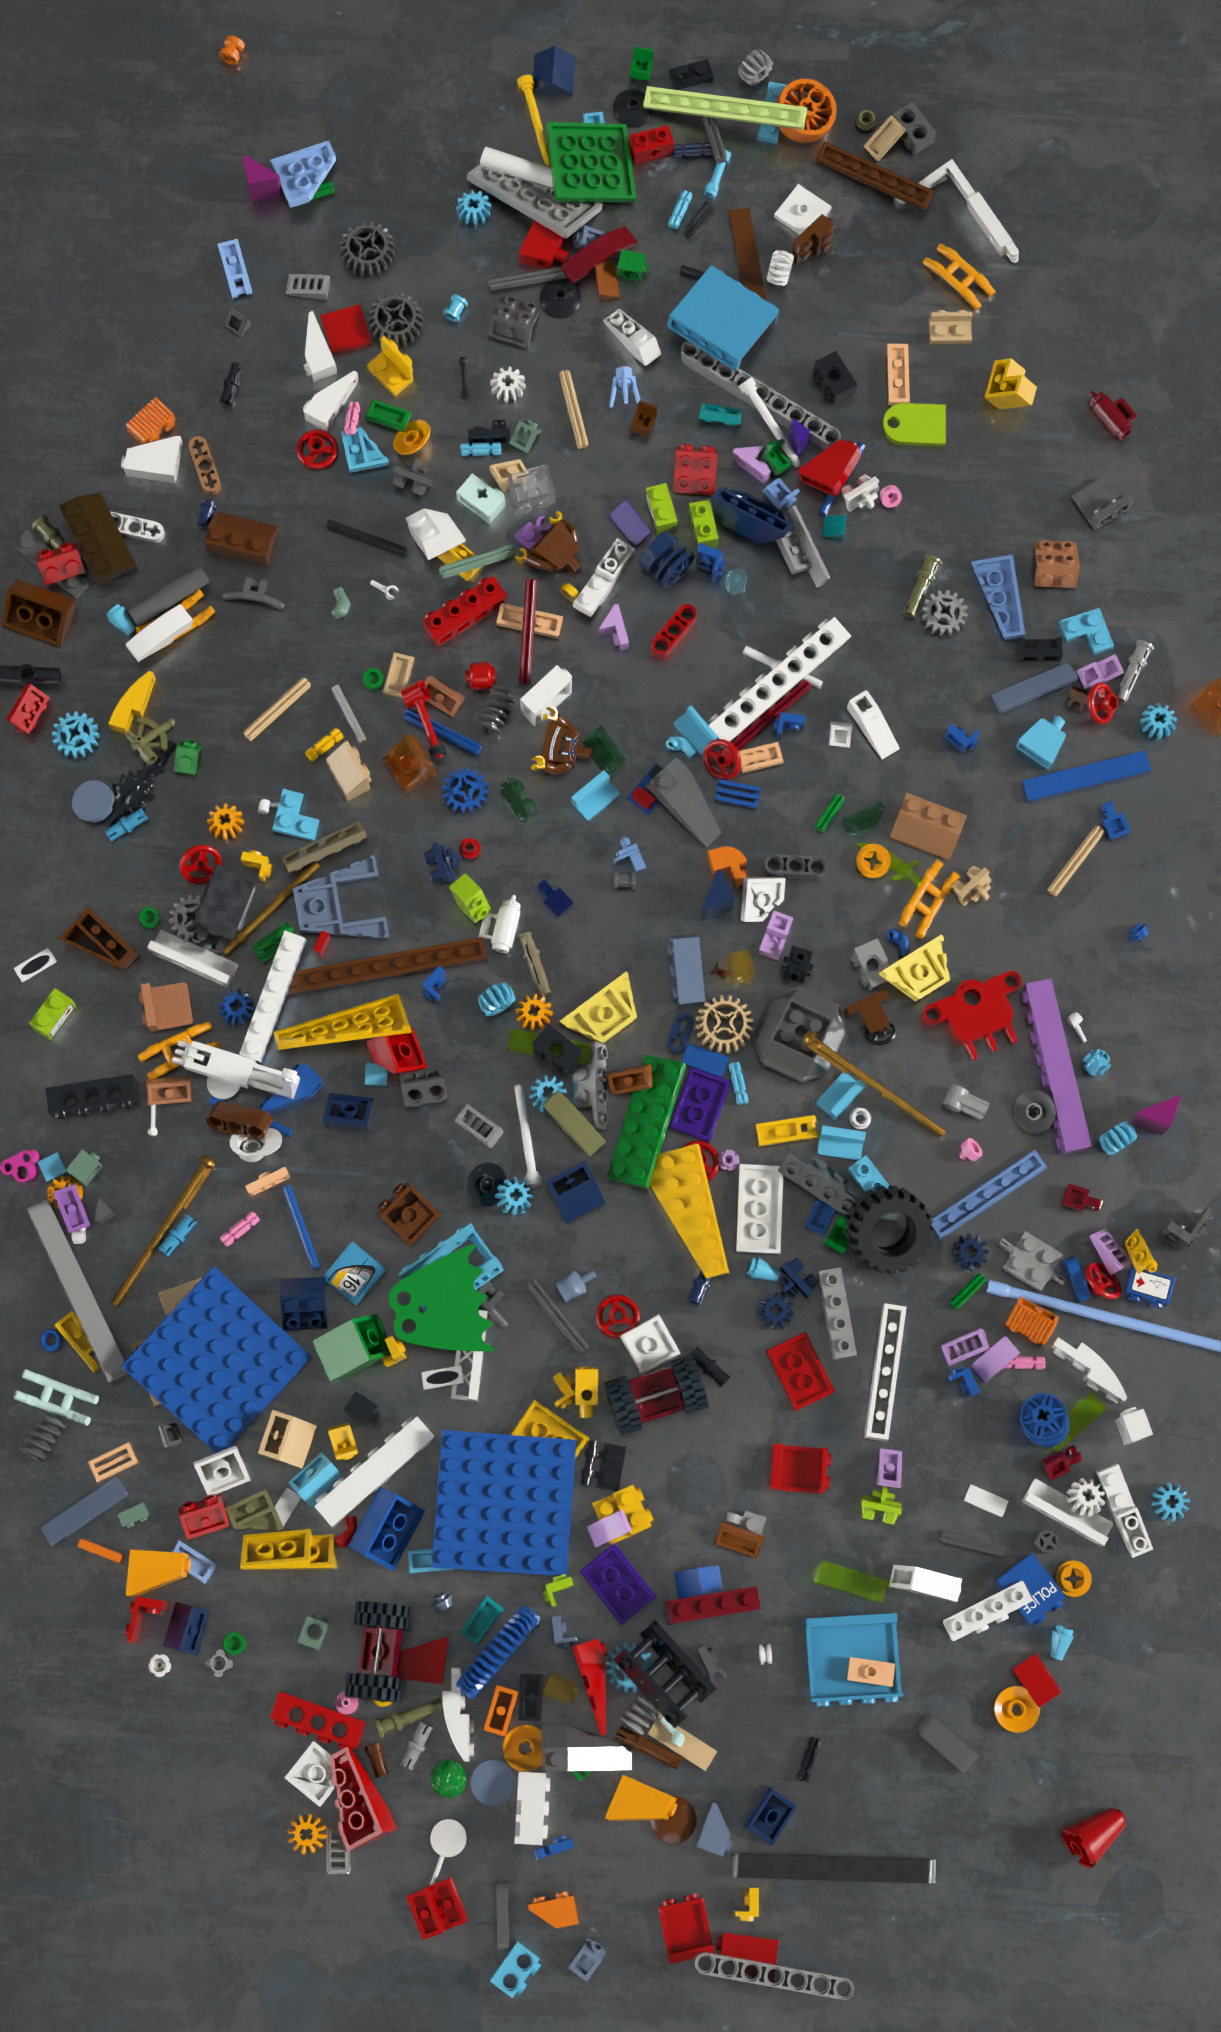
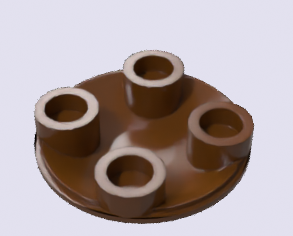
M675 1797L677 1798L675 1802L677 1803V1808L672 1817L669 1816L668 1820L651 1821V1826L656 1836L662 1841L671 1844L687 1840L693 1834L697 1823L694 1808L688 1801L680 1797Z

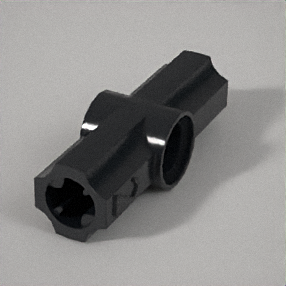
M23 664L21 666L0 665V685L25 687L26 683L32 684L34 687H60L61 668L33 667L31 664ZM25 674H33V676L30 679H23Z

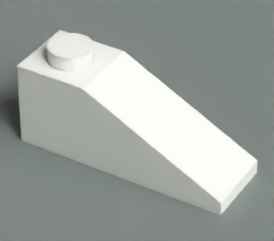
M313 311L309 312L307 326L306 364H303L307 376L311 375L313 381L316 382L337 374V368Z
M355 371L349 373L315 394L311 401L308 400L303 408L305 420L324 431H328L359 381L358 373Z

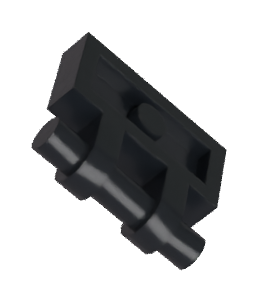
M589 1440L588 1449H585L584 1453L586 1456L584 1469H581V1485L590 1486L591 1478L598 1479L596 1488L618 1492L627 1447L605 1443L602 1452L597 1451V1441ZM595 1458L602 1459L599 1472L593 1470Z

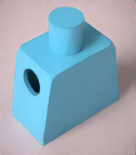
M1055 715L1050 722L1041 718L1018 740L1016 748L1049 770L1066 737V734L1060 730L1065 724L1064 719L1058 715Z

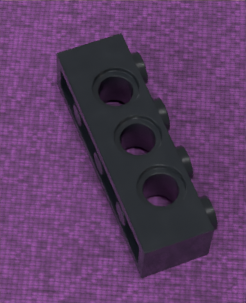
M133 1074L45 1088L48 1114L52 1118L55 1117L56 1120L66 1119L71 1114L86 1116L90 1114V1111L99 1110L100 1113L110 1112L115 1107L130 1109L134 1107V1104H139L136 1078ZM112 1090H119L120 1094L118 1098L110 1099V1092ZM90 1094H98V1098L95 1102H87V1098ZM69 1097L76 1098V1102L72 1106L65 1105Z

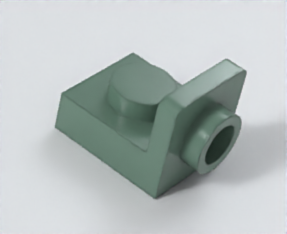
M526 419V421L520 420L509 444L529 453L541 429L537 427L538 424L530 419Z

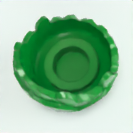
M449 1759L440 1761L433 1768L430 1776L432 1789L443 1798H456L466 1788V1773L458 1762Z

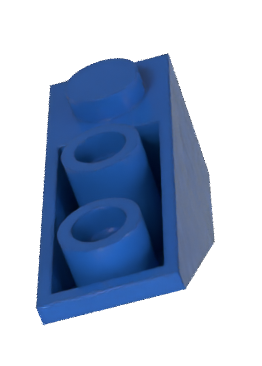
M304 1062L300 1066L297 1064L292 1069L300 1077L294 1099L274 1094L271 1098L267 1097L261 1103L260 1110L273 1114L307 1101L320 1089L324 1081Z

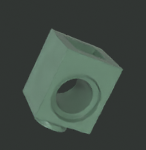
M82 1149L66 1171L86 1187L102 1167L101 1163L98 1162L100 1157L91 1150L87 1153Z
M316 1614L312 1618L307 1616L297 1642L320 1651L330 1626L325 1623L327 1618ZM312 1625H318L321 1629L320 1635L316 1638L310 1637L308 1633Z

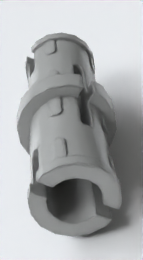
M420 1721L412 1740L409 1739L407 1743L409 1746L400 1761L401 1765L413 1770L420 1752H423L425 1749L424 1744L433 1727Z

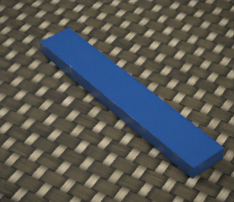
M1146 750L1024 780L1022 785L1029 803L1151 772V767Z

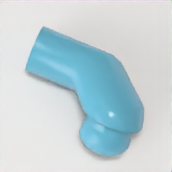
M670 737L666 741L668 749L683 751L689 759L697 753L685 737Z

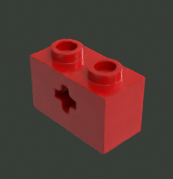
M669 125L629 135V147L634 165L673 155L674 140Z

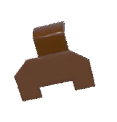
M717 962L710 975L714 972L727 979L730 973L718 968L719 962Z

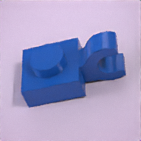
M1112 801L1104 803L1101 809L1107 819H1104L1102 824L1109 840L1112 841L1130 834L1131 830L1123 812L1117 814Z

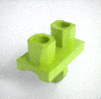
M882 1486L881 1491L873 1489L872 1496L864 1494L861 1496L862 1518L874 1520L876 1510L884 1511L882 1522L894 1525L897 1516L901 1515L902 1503L894 1501L895 1494L887 1492L888 1486Z

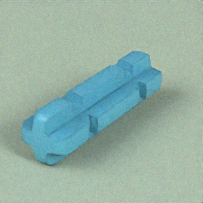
M686 190L681 192L680 199L673 210V215L668 221L670 228H679L688 204L692 199L691 192Z
M462 443L460 445V453L462 456H469V454L480 456L489 455V453L500 455L501 443H492V445H489V443H472V445Z
M730 1063L728 1069L729 1073L732 1074L731 1081L734 1094H736V1102L738 1105L746 1104L749 1099L747 1093H745L746 1087L743 1075L740 1073V1063Z

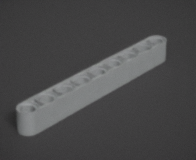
M689 341L683 343L681 347V361L684 365L757 409L749 395L746 396L738 387V384L750 379L751 375L739 368L736 371L732 370ZM687 351H692V352H694L695 354H694V355H687L686 352H687ZM710 362L713 365L705 366L703 363ZM723 372H726V373H728L730 376H728V377H723V376H721L720 374L723 373ZM752 377L756 382V392L765 396L761 400L776 422L790 430L792 422L790 417L798 416L800 420L797 421L807 429L808 427H816L817 431H810L808 441L823 451L841 438L839 430ZM780 405L782 409L777 410L773 406ZM831 437L835 442H828L826 438Z
M45 1199L27 1207L26 1210L71 1307L79 1318V1323L107 1382L110 1383L129 1374L121 1367L125 1361L50 1203Z

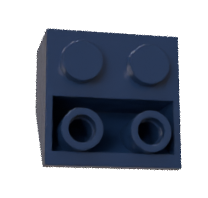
M585 1161L546 1181V1187L566 1224L605 1204L599 1187Z
M325 1277L280 1279L279 1296L283 1330L327 1328Z

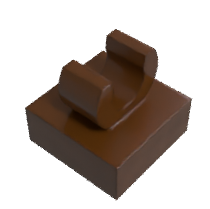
M1073 685L1068 696L1070 697L1068 707H1071L1072 703L1077 701L1080 703L1078 711L1081 712L1084 704L1088 705L1089 692Z

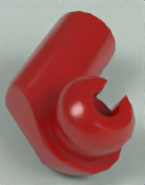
M355 1516L345 1517L346 1530L334 1539L337 1547H348L357 1530Z

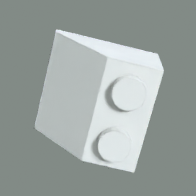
M422 509L405 518L412 537L428 560L466 542L464 536L447 513Z

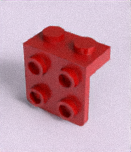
M682 443L680 446H676L673 491L677 493L713 495L715 492L718 450L710 445L693 448L692 444Z

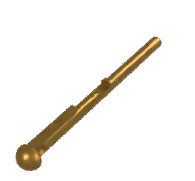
M809 1031L804 1034L803 1043L806 1047L843 1073L847 1074V1071H849L865 1084L881 1092L879 1094L881 1097L888 1099L935 1134L943 1137L946 1132L945 1129L815 1037L816 1032Z
M206 1155L199 1159L202 1162L111 1301L115 1306L119 1307L156 1248L161 1245L162 1242L160 1241L182 1208L186 1210L214 1168L215 1162L212 1157Z

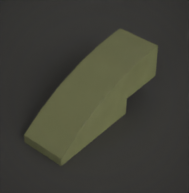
M559 1090L542 1104L567 1136L571 1137L582 1152L589 1157L606 1142Z

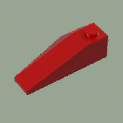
M595 1639L573 1646L572 1650L600 1734L603 1736L606 1735L604 1656L608 1655L604 1642L599 1643V1640Z
M350 1746L331 1755L333 1785L336 1786L337 1793L335 1805L339 1809L340 1817L338 1830L347 1852L397 1830L389 1808Z

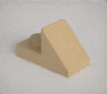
M520 459L489 466L491 475L502 493L511 484L527 481L530 477Z

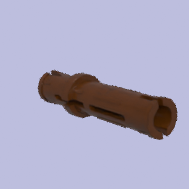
M623 1726L620 1727L615 1737L616 1740L633 1747L635 1752L639 1750L675 1770L678 1769V1765H680L683 1758L682 1756L644 1738L645 1735H638Z

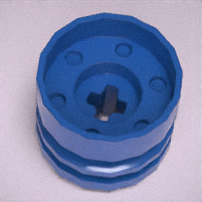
M1039 1393L1031 1396L1024 1402L1020 1411V1421L1026 1437L1033 1444L1039 1447L1050 1448L1059 1445L1066 1439L1070 1430V1420L1065 1405L1058 1397L1052 1394ZM1043 1414L1048 1418L1045 1422L1040 1417Z

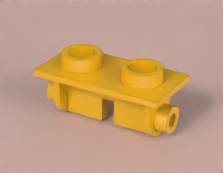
M1136 1229L1123 1244L1138 1274L1143 1270L1151 1273L1155 1272L1158 1264L1153 1259L1146 1245L1145 1238L1142 1237L1139 1229Z

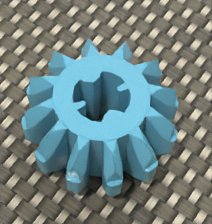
M471 190L470 195L464 192L463 198H458L456 211L459 213V219L465 220L467 225L473 222L476 227L478 221L484 224L485 218L490 217L491 204L487 196H482L481 190L477 194H474V191Z
M1159 702L1156 703L1155 707L1149 705L1147 711H1143L1141 714L1143 718L1140 720V724L1145 725L1142 729L1143 732L1150 731L1149 738L1156 734L1159 740L1162 738V735L1168 737L1170 731L1175 730L1174 724L1177 722V718L1172 717L1175 713L1174 710H1167L1168 704L1161 708Z
M507 983L493 985L478 997L479 1007L486 1016L500 1014L508 1007H511L516 1000L512 988Z
M547 1075L543 1076V1083L536 1079L537 1086L530 1087V1090L535 1092L529 1095L530 1099H536L533 1102V1106L537 1107L541 1104V1112L545 1110L542 1104L548 1099V1096L547 1098L544 1097L545 1090H548V1092L551 1090L552 1095L557 1090L563 1095L567 1093L566 1089H560L563 1086L562 1081L555 1084V1076L551 1078L550 1082Z
M1122 1121L1103 1133L1098 1141L1102 1149L1108 1155H1112L1136 1140L1137 1134L1128 1121Z
M516 1177L512 1178L511 1182L508 1179L504 1180V1186L499 1185L497 1187L498 1191L501 1192L495 1195V1198L501 1199L497 1206L504 1205L503 1213H507L510 1209L512 1216L516 1215L517 1211L520 1214L524 1213L525 1208L531 1206L528 1200L533 1199V1195L527 1194L531 1187L524 1188L525 1180L520 1181L518 1184ZM515 1192V1196L518 1195V1199L515 1201L510 1197V1194Z
M1167 1483L1165 1489L1159 1486L1157 1489L1160 1494H1152V1497L1157 1499V1501L1151 1502V1506H1158V1509L1154 1511L1155 1515L1163 1512L1161 1519L1166 1520L1169 1515L1171 1522L1175 1521L1176 1516L1182 1519L1184 1517L1182 1511H1189V1508L1184 1503H1189L1190 1499H1183L1182 1497L1186 1495L1187 1491L1183 1490L1179 1493L1180 1485L1178 1484L1173 1487V1490L1171 1483ZM1170 1497H1172L1171 1500L1174 1499L1175 1501L1171 1508L1170 1505L1166 1504V1500L1170 1499Z

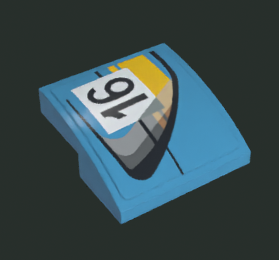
M352 1242L323 1277H325L326 1282L357 1306L370 1289L376 1285L387 1269L356 1243Z

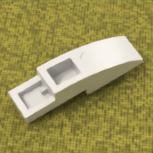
M617 538L596 567L591 579L574 601L573 607L591 617L614 587L635 548Z
M1060 1338L1054 1340L1050 1347L1054 1350L1053 1353L1063 1360L1067 1358L1072 1361V1365L1082 1372L1086 1370L1087 1374L1084 1380L1087 1381L1086 1385L1097 1392L1101 1390L1107 1394L1105 1397L1115 1404L1125 1402L1127 1396L1121 1383L1099 1355L1082 1342L1075 1349Z
M1116 1463L1097 1471L1096 1473L1103 1489L1102 1492H1105V1501L1131 1557L1134 1558L1153 1550L1140 1513L1133 1503L1119 1464Z
M451 1668V1691H442L444 1717L450 1737L458 1753L464 1761H469L470 1757H474V1742H470V1733H474V1719H470V1714H461V1710H465V1696H461V1692L456 1687V1684L464 1672H461V1668Z

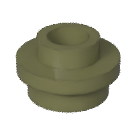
M863 110L856 117V125L861 130H871L876 125V116L870 110Z

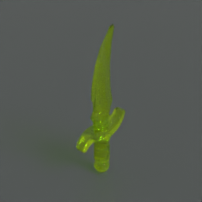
M862 842L857 843V845L862 848L868 844H872ZM887 850L891 857L889 868L895 869L900 873L899 875L892 876L891 880L899 881L907 877L913 883L919 885L922 878L914 873L911 868L919 866L920 862L911 861L906 865L902 859L897 858L894 853Z

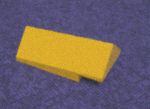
M311 1529L243 1535L240 1567L242 1570L337 1569L335 1535L312 1536Z

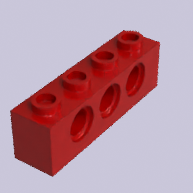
M280 1691L270 1716L271 1719L275 1720L274 1725L287 1728L288 1725L296 1727L295 1732L305 1736H308L309 1732L318 1735L317 1740L330 1744L331 1740L339 1743L338 1747L342 1749L350 1746L351 1749H358L367 1724L365 1721ZM294 1708H299L302 1711V1718L297 1722L293 1721L290 1717V1713ZM317 1715L324 1719V1725L320 1729H315L312 1726V1719ZM337 1723L343 1724L346 1729L345 1734L341 1737H337L333 1733V1728Z

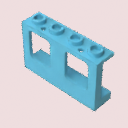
M470 1223L467 1226L460 1227L456 1234L449 1239L445 1238L440 1241L438 1246L432 1251L424 1252L419 1257V1260L413 1264L404 1266L398 1275L403 1280L427 1264L450 1254L466 1241H471L475 1244L477 1250L484 1258V1263L478 1266V1268L483 1269V1272L474 1281L475 1290L504 1270L496 1256L494 1257ZM421 1305L420 1307L425 1313L427 1308Z

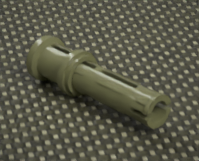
M46 515L39 517L33 523L32 529L41 534L46 544H51L57 549L60 545L67 543L61 537L60 530L50 524Z
M929 554L924 556V564L921 570L917 572L918 580L903 611L908 617L916 618L930 583L935 581L934 575L938 566L942 565L941 559Z
M437 1698L401 1713L392 1712V1715L380 1720L376 1718L374 1722L381 1739L388 1733L396 1730L400 1732L404 1729V1726L444 1712L440 1698Z

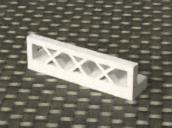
M479 1310V1315L487 1319L488 1311ZM486 1331L482 1334V1339L484 1342ZM456 1350L455 1366H459L462 1361L468 1358L472 1363V1370L465 1376L462 1373L463 1381L465 1380L470 1386L469 1396L456 1395L457 1385L459 1384L452 1385L451 1399L478 1402L483 1351H470L468 1354L466 1351H462L465 1356L460 1359L461 1351Z

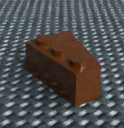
M89 907L58 938L124 970L140 955L95 910Z

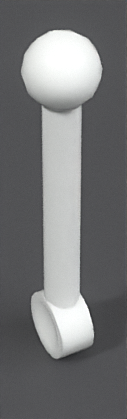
M151 1105V1128L148 1129L150 1136L157 1135V1129L155 1128V1105Z

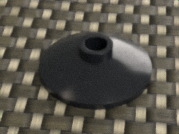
M628 89L621 92L613 103L615 118L621 124H626L627 127H639L646 124L653 115V110L643 107L646 93L638 89Z
M566 279L548 282L540 293V304L543 310L555 318H566L573 315L581 303V294L578 287ZM562 293L564 296L558 297L557 294Z
M486 1162L472 1170L467 1180V1192L474 1203L480 1206H491L500 1200L495 1198V1195L501 1193L497 1187L499 1185L504 1186L503 1181L507 1179L503 1169L497 1164Z

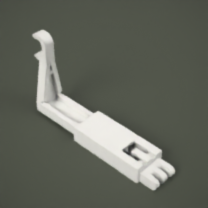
M953 159L919 182V184L931 189L947 180V176H949L966 200L967 209L1001 257L1006 254L1012 263L1018 262L1019 250L979 191L975 193ZM897 199L899 203L906 204V202Z
M178 1041L177 1045L185 1048V1050L176 1049L175 1054L182 1056V1059L173 1057L171 1062L184 1066L186 1070L247 1089L249 1086L294 1099L300 1081L296 1071L283 1068V1071L257 1064L254 1059L192 1041V1044ZM205 1056L210 1058L207 1066L194 1063L195 1059L204 1062Z

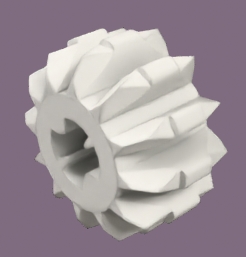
M776 250L773 253L767 275L769 283L777 286H785L788 283L794 259L792 253L784 250Z
M509 366L508 371L501 367L500 374L494 372V379L490 381V385L493 387L491 392L492 394H497L498 401L504 398L505 403H508V399H512L515 402L516 396H523L522 390L526 389V384L523 383L525 377L519 375L520 371L518 369L512 372V368Z
M1081 1478L1079 1483L1074 1482L1071 1484L1072 1489L1067 1491V1494L1071 1497L1067 1500V1503L1074 1504L1071 1511L1078 1509L1079 1516H1083L1086 1513L1088 1517H1091L1093 1512L1099 1513L1101 1511L1100 1506L1105 1504V1501L1101 1499L1105 1496V1492L1098 1491L1101 1484L1093 1486V1479H1089L1086 1482L1084 1478ZM1084 1494L1087 1495V1499H1088L1089 1501H1086V1500H1085V1496H1083Z

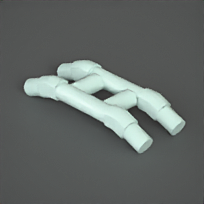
M27 1369L24 1370L22 1378L45 1387L40 1399L16 1390L13 1399L69 1420L89 1425L91 1418L69 1410L74 1397L97 1404L99 1396ZM53 1389L65 1393L61 1406L48 1402Z

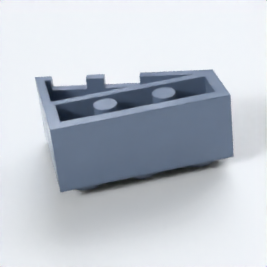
M696 933L670 936L671 943H668L669 956H672L673 965H670L671 977L675 978L676 986H672L673 998L677 999L679 1004L705 1002L699 936Z

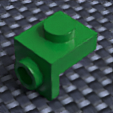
M637 46L633 48L629 78L650 80L654 49Z
M784 439L776 442L774 440L770 441L765 446V451L761 455L762 460L768 465L775 476L790 470L793 466L781 451V447L785 443Z
M183 740V742H180L176 747L174 771L195 775L199 751L202 745L196 744V741Z
M840 1214L824 1242L842 1254L848 1246V1239L845 1237V1229H848L845 1225L847 1216L844 1214Z

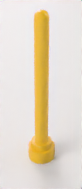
M524 75L517 79L519 90H522V93H525L544 164L551 167L548 145L532 91L535 85L533 76Z

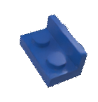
M700 543L697 550L696 564L703 570H712L711 582L716 583L717 578H722L725 570L726 560L723 559L724 552Z

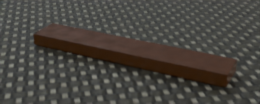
M824 141L815 159L816 162L924 211H926L935 194V191L826 141Z
M750 208L729 210L742 286L757 293L759 297L767 301Z

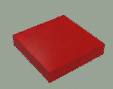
M360 304L320 315L332 356L372 345Z

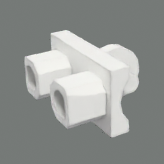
M864 474L857 480V488L853 489L851 485H847L841 489L846 509L849 512L857 507L862 508L865 505L869 509L875 506L873 500L878 498V494H880L879 480L875 476L870 478Z

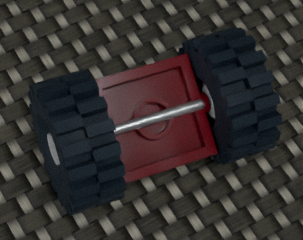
M692 1354L670 1361L671 1366L641 1376L627 1379L625 1375L604 1382L611 1410L621 1436L642 1430V1423L684 1409L688 1415L709 1408L704 1384Z
M356 1601L353 1624L363 1626L364 1628L358 1673H347L345 1697L396 1703L402 1702L404 1679L394 1677L398 1675L403 1631H410L413 1607L383 1602Z

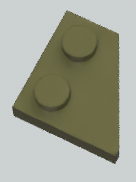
M267 1489L225 1508L232 1526L236 1530H284V1526Z

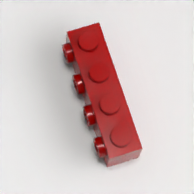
M494 576L483 578L477 583L476 587L471 590L470 588L464 590L457 599L448 600L438 611H431L425 615L422 620L423 628L437 647L499 609L501 603H508L507 594Z

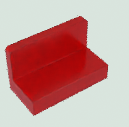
M1036 1652L1013 1669L1038 1707H1041L1062 1692Z

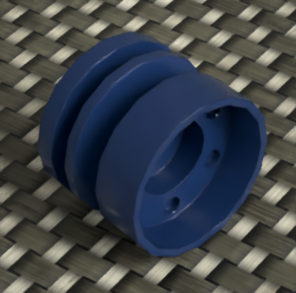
M667 530L661 533L646 548L639 560V565L648 573L658 569L655 579L657 581L662 580L661 584L665 588L670 587L686 573L695 558V554L690 550L687 551L685 545L676 549L679 540Z

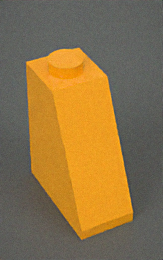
M130 1550L126 1596H140L186 1578L187 1572H190L191 1559L188 1558L189 1554Z
M622 1775L605 1818L613 1822L668 1820L669 1816L672 1817L676 1811L677 1803L675 1802L677 1798Z

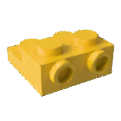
M634 1485L592 1503L599 1520L621 1510L625 1513L632 1531L609 1542L610 1545L650 1528V1522L654 1521L649 1508L645 1510L641 1501L645 1499L640 1488L635 1489Z

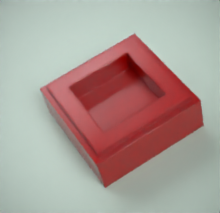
M325 931L320 932L313 947L314 955L322 958L331 939L329 933Z

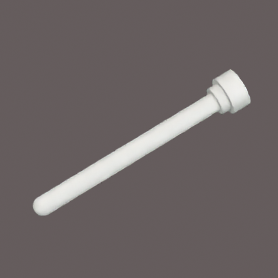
M751 377L739 385V389L746 396L749 395L777 441L784 439L785 443L782 446L784 452L793 466L799 468L801 466L800 459L756 392V382Z
M517 1084L515 1086V1095L528 1172L524 1178L525 1187L530 1186L534 1188L543 1185L542 1176L539 1175L535 1167L523 1086Z

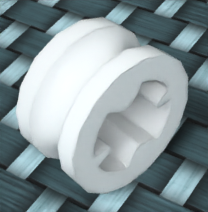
M770 1643L767 1646L759 1644L760 1665H764V1662L772 1664Z

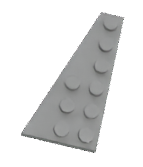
M480 164L467 175L469 182L565 239L602 210L603 204L595 202V204L587 202H555L554 189L552 187L536 182L532 185L523 182L524 178L517 176L515 179L504 176L502 171Z

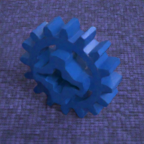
M466 767L465 772L458 768L457 774L451 771V779L445 778L444 781L447 785L442 786V791L446 792L443 794V799H449L446 802L447 806L454 805L453 811L456 812L458 809H461L462 814H465L467 809L472 814L474 807L480 810V802L486 803L484 796L489 795V790L485 789L488 787V782H482L484 775L477 776L476 769L471 773L469 767ZM458 780V784L456 785V787H452L453 784ZM463 784L469 792L468 797L466 796L464 791H462ZM479 792L478 797L473 801L472 799L474 795L478 794Z

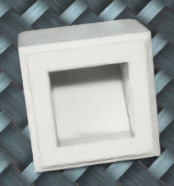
M831 721L829 746L850 748L852 724Z

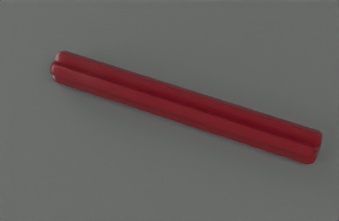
M531 578L526 579L519 672V683L525 685L531 683L537 580Z
M805 679L800 681L736 736L731 743L739 751L773 722L775 718L780 716V712L787 710L811 688L810 683Z

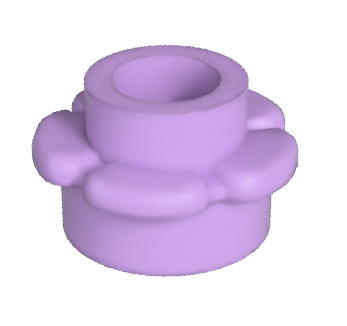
M730 1149L721 1152L718 1156L719 1167L723 1170L733 1171L739 1163V1156Z

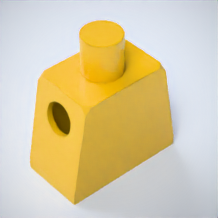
M575 1367V1405H580V1418H593V1405H598V1367ZM584 1390H590L589 1398L583 1397Z

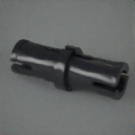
M236 362L231 363L228 377L223 382L224 389L219 400L221 403L225 400L224 405L232 406L236 390L240 388L239 381L244 370V366Z
M698 1346L691 1353L696 1364L703 1370L702 1373H707L720 1387L731 1377L716 1364L717 1361L715 1359L711 1360Z

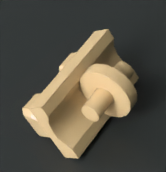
M972 866L966 873L967 878L970 879L967 884L957 880L952 885L953 891L958 896L959 903L963 907L971 900L976 902L979 899L983 901L989 899L987 891L991 888L989 885L991 879L988 875L989 871L985 867L981 870Z

